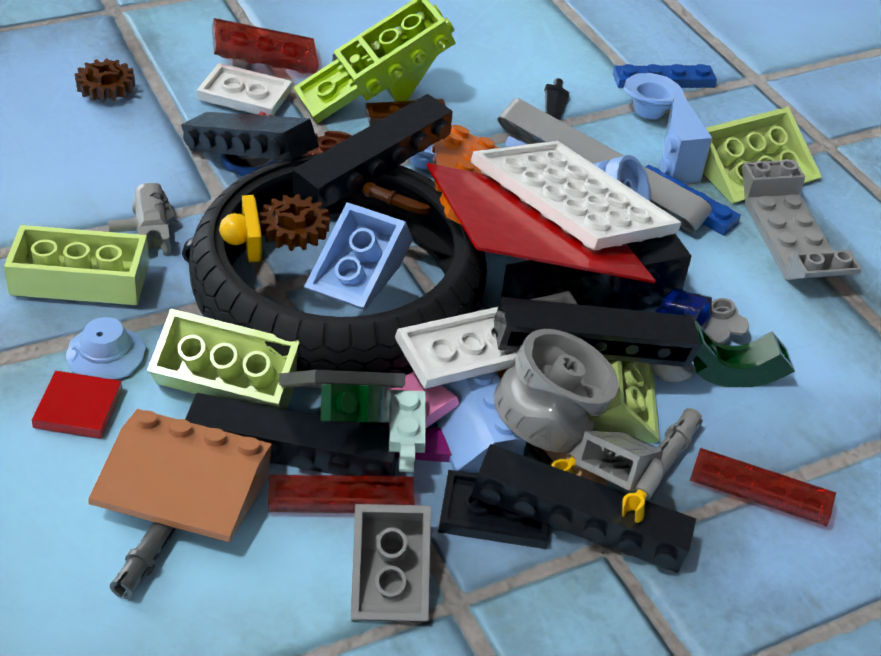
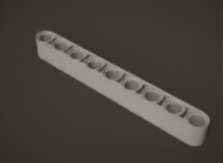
M515 98L497 118L498 123L503 129L528 144L559 141L592 164L624 156L519 98ZM644 167L650 185V202L681 221L680 229L694 234L711 214L712 207L700 196Z

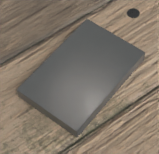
M308 370L279 373V386L285 388L321 389V384H347L403 388L405 386V374Z

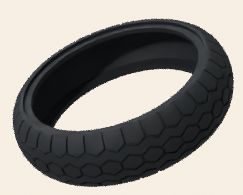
M310 155V157L301 156L293 161L283 160L257 169L238 179L212 202L196 228L190 250V282L197 306L203 317L274 334L277 338L289 342L298 340L300 343L297 353V372L331 370L409 374L413 369L395 339L397 329L476 312L480 308L487 279L485 251L476 250L461 224L446 218L444 213L445 207L440 202L442 192L436 191L434 181L402 165L395 166L380 177L370 181V183H375L376 186L390 191L394 190L396 194L429 205V214L415 213L393 204L388 205L386 202L371 196L367 197L362 190L363 186L339 199L336 203L324 208L328 209L329 218H339L348 202L406 221L413 240L424 247L435 258L445 274L443 279L433 289L417 300L402 307L372 315L355 317L322 316L294 310L265 298L249 287L232 267L237 258L247 248L246 242L237 246L230 245L220 235L219 228L222 219L233 213L242 214L243 195H253L255 197L258 218L259 213L263 212V205H271V199L274 198L282 201L283 195L294 198L293 169L317 155ZM265 341L267 346L272 347L280 355H288L291 346Z

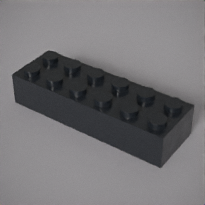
M676 234L646 239L642 242L627 243L628 247L656 280L655 283L533 260L506 264L501 297L530 300L569 291L579 305L643 310L680 301L692 255Z

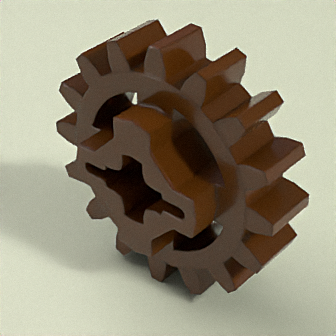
M106 58L104 62H99L96 59L94 63H84L85 68L79 67L77 69L78 73H75L77 92H81L82 97L90 96L91 101L98 99L105 102L107 98L116 101V97L125 98L126 92L132 93V87H135L133 68H128L127 63L120 65L119 60L112 61Z
M296 194L294 198L283 195L282 201L273 198L271 199V205L264 204L263 212L259 213L261 235H266L267 243L276 241V248L288 245L289 251H293L295 247L307 250V244L310 243L313 246H318V239H326L327 232L330 230L328 209H322V202L313 204L312 197L302 200L300 194Z

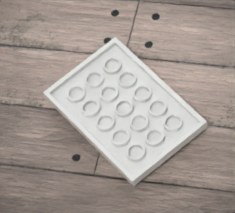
M559 141L473 151L470 162L478 167L482 174L492 177L503 188L516 194L522 202L540 211L543 217L554 221L561 226L564 232L575 236L583 242L585 247L591 250L598 251L602 248L622 246L627 243L642 242L646 239L661 238L666 235L678 233L682 223Z

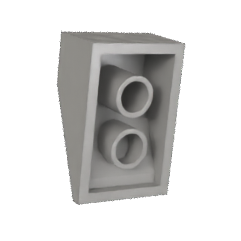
M355 504L351 620L428 622L431 506Z

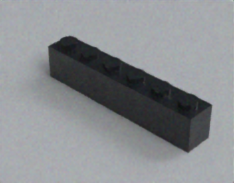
M429 94L424 95L294 168L293 193L295 195L300 194L302 200L312 197L313 204L322 202V209L336 203L339 199L358 190L361 186L380 177L395 166L404 163L417 153L423 152L429 146L441 139H445L451 134L453 111Z
M205 112L181 124L184 133L183 139L190 151L293 161L319 147L310 118Z
M501 297L493 320L498 350L518 351L530 333L540 329H555L586 341L607 360L690 367L701 345L693 317L688 315Z
M196 393L185 418L190 423L209 428H218L228 433L253 437L259 441L271 443L270 463L328 473L338 477L354 478L370 483L391 485L399 452H389V429L355 422L321 421V416L202 393Z
M492 444L489 445L471 497L481 500L486 504L503 508L522 517L530 518L552 526L557 530L571 533L590 542L601 544L620 551L625 555L639 558L677 573L689 553L696 524V518L647 500H645L644 518L641 522L636 523L634 510L628 511L622 517V500L627 493Z

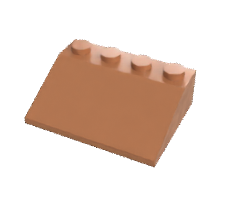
M136 409L121 428L88 498V504L230 542L269 478L272 444L259 441L253 437L228 433L218 428H209L190 423L184 419H174L159 415L153 411Z

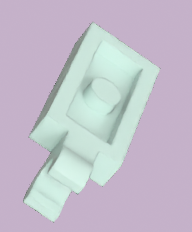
M391 390L389 452H400L399 472H414L415 453H425V391Z

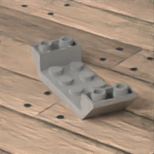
M785 159L782 161L743 163L745 206L785 280L860 274L862 269L850 250H832L800 196L805 175L796 160Z

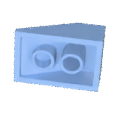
M678 90L675 91L659 168L660 171L682 181L684 184L699 183L702 179L712 137L682 92Z
M347 202L304 288L336 301L366 310L399 269L413 241L406 221Z

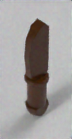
M370 182L363 186L362 190L367 197L371 196L386 202L388 205L393 204L415 213L429 214V205L396 194L394 190L390 191Z

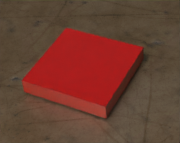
M55 370L31 419L33 428L101 439L121 394L122 381Z

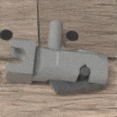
M143 183L135 189L132 211L136 216H133L132 219L109 220V232L137 230L138 234L147 235L148 250L158 247L162 249L164 256H169L171 254L168 224L176 220L175 213L160 184Z

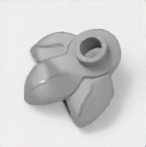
M726 298L715 299L707 310L696 311L690 315L712 339L720 344L727 342L731 334L746 335L749 329L748 320L739 315L734 302Z

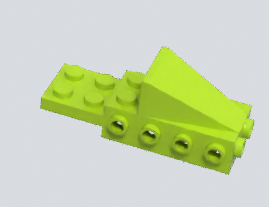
M412 0L333 51L337 57L335 61L293 88L316 123L321 122L361 95L368 101L385 89L395 101H408L436 57L456 44L452 33L455 31L454 27L447 17L443 18L436 4L432 5L428 0Z

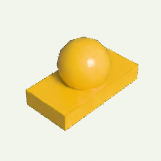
M243 195L242 214L233 213L227 215L221 221L219 232L222 239L230 245L237 246L246 242L249 262H260V259H262V236L256 200L253 195Z

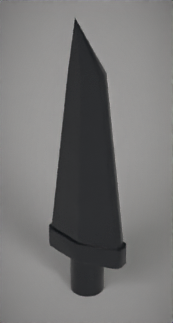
M560 78L555 79L553 85L546 84L544 89L545 113L558 120L561 119L569 98V92L563 88L564 82Z

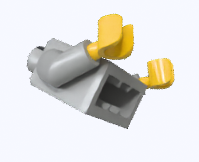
M585 431L582 442L568 454V460L559 459L552 463L553 467L572 474L576 466L581 467L629 491L634 490L635 493H629L623 497L622 517L628 511L634 510L636 523L643 520L645 499L649 500L664 475V464L661 461L663 451L623 432Z

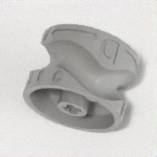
M540 329L530 333L524 340L515 357V366L509 368L504 373L494 391V404L500 418L520 438L547 451L567 453L571 452L582 442L585 431L593 430L595 421L589 417L588 413L591 416H599L604 413L618 393L619 382L616 372L608 360L586 341L563 331Z

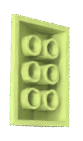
M789 107L706 128L712 137L703 174L731 204L745 201L742 169L745 162L796 160L805 175L803 184L822 178Z

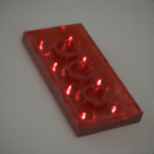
M217 18L213 19L212 38L214 55H219L225 59L245 60L251 64H266L277 69H291L302 74H315L318 70L319 64L314 38Z

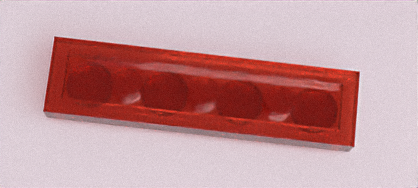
M703 448L699 450L689 480L827 526L836 496L834 491Z
M269 475L268 512L355 513V504L415 505L414 477Z

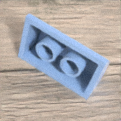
M497 372L442 385L455 394L459 402V406L434 422L436 428L442 429L452 453L449 461L455 471L479 472L490 444L520 455L524 454L526 441L516 435L504 423L495 408L494 391L500 382Z

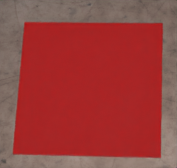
M432 163L426 164L476 250L655 283L656 280L627 244L602 248L598 251L591 250L585 247L583 242L575 236L564 232L561 226L554 221L543 217L540 211L522 202L516 194L503 188L492 177Z

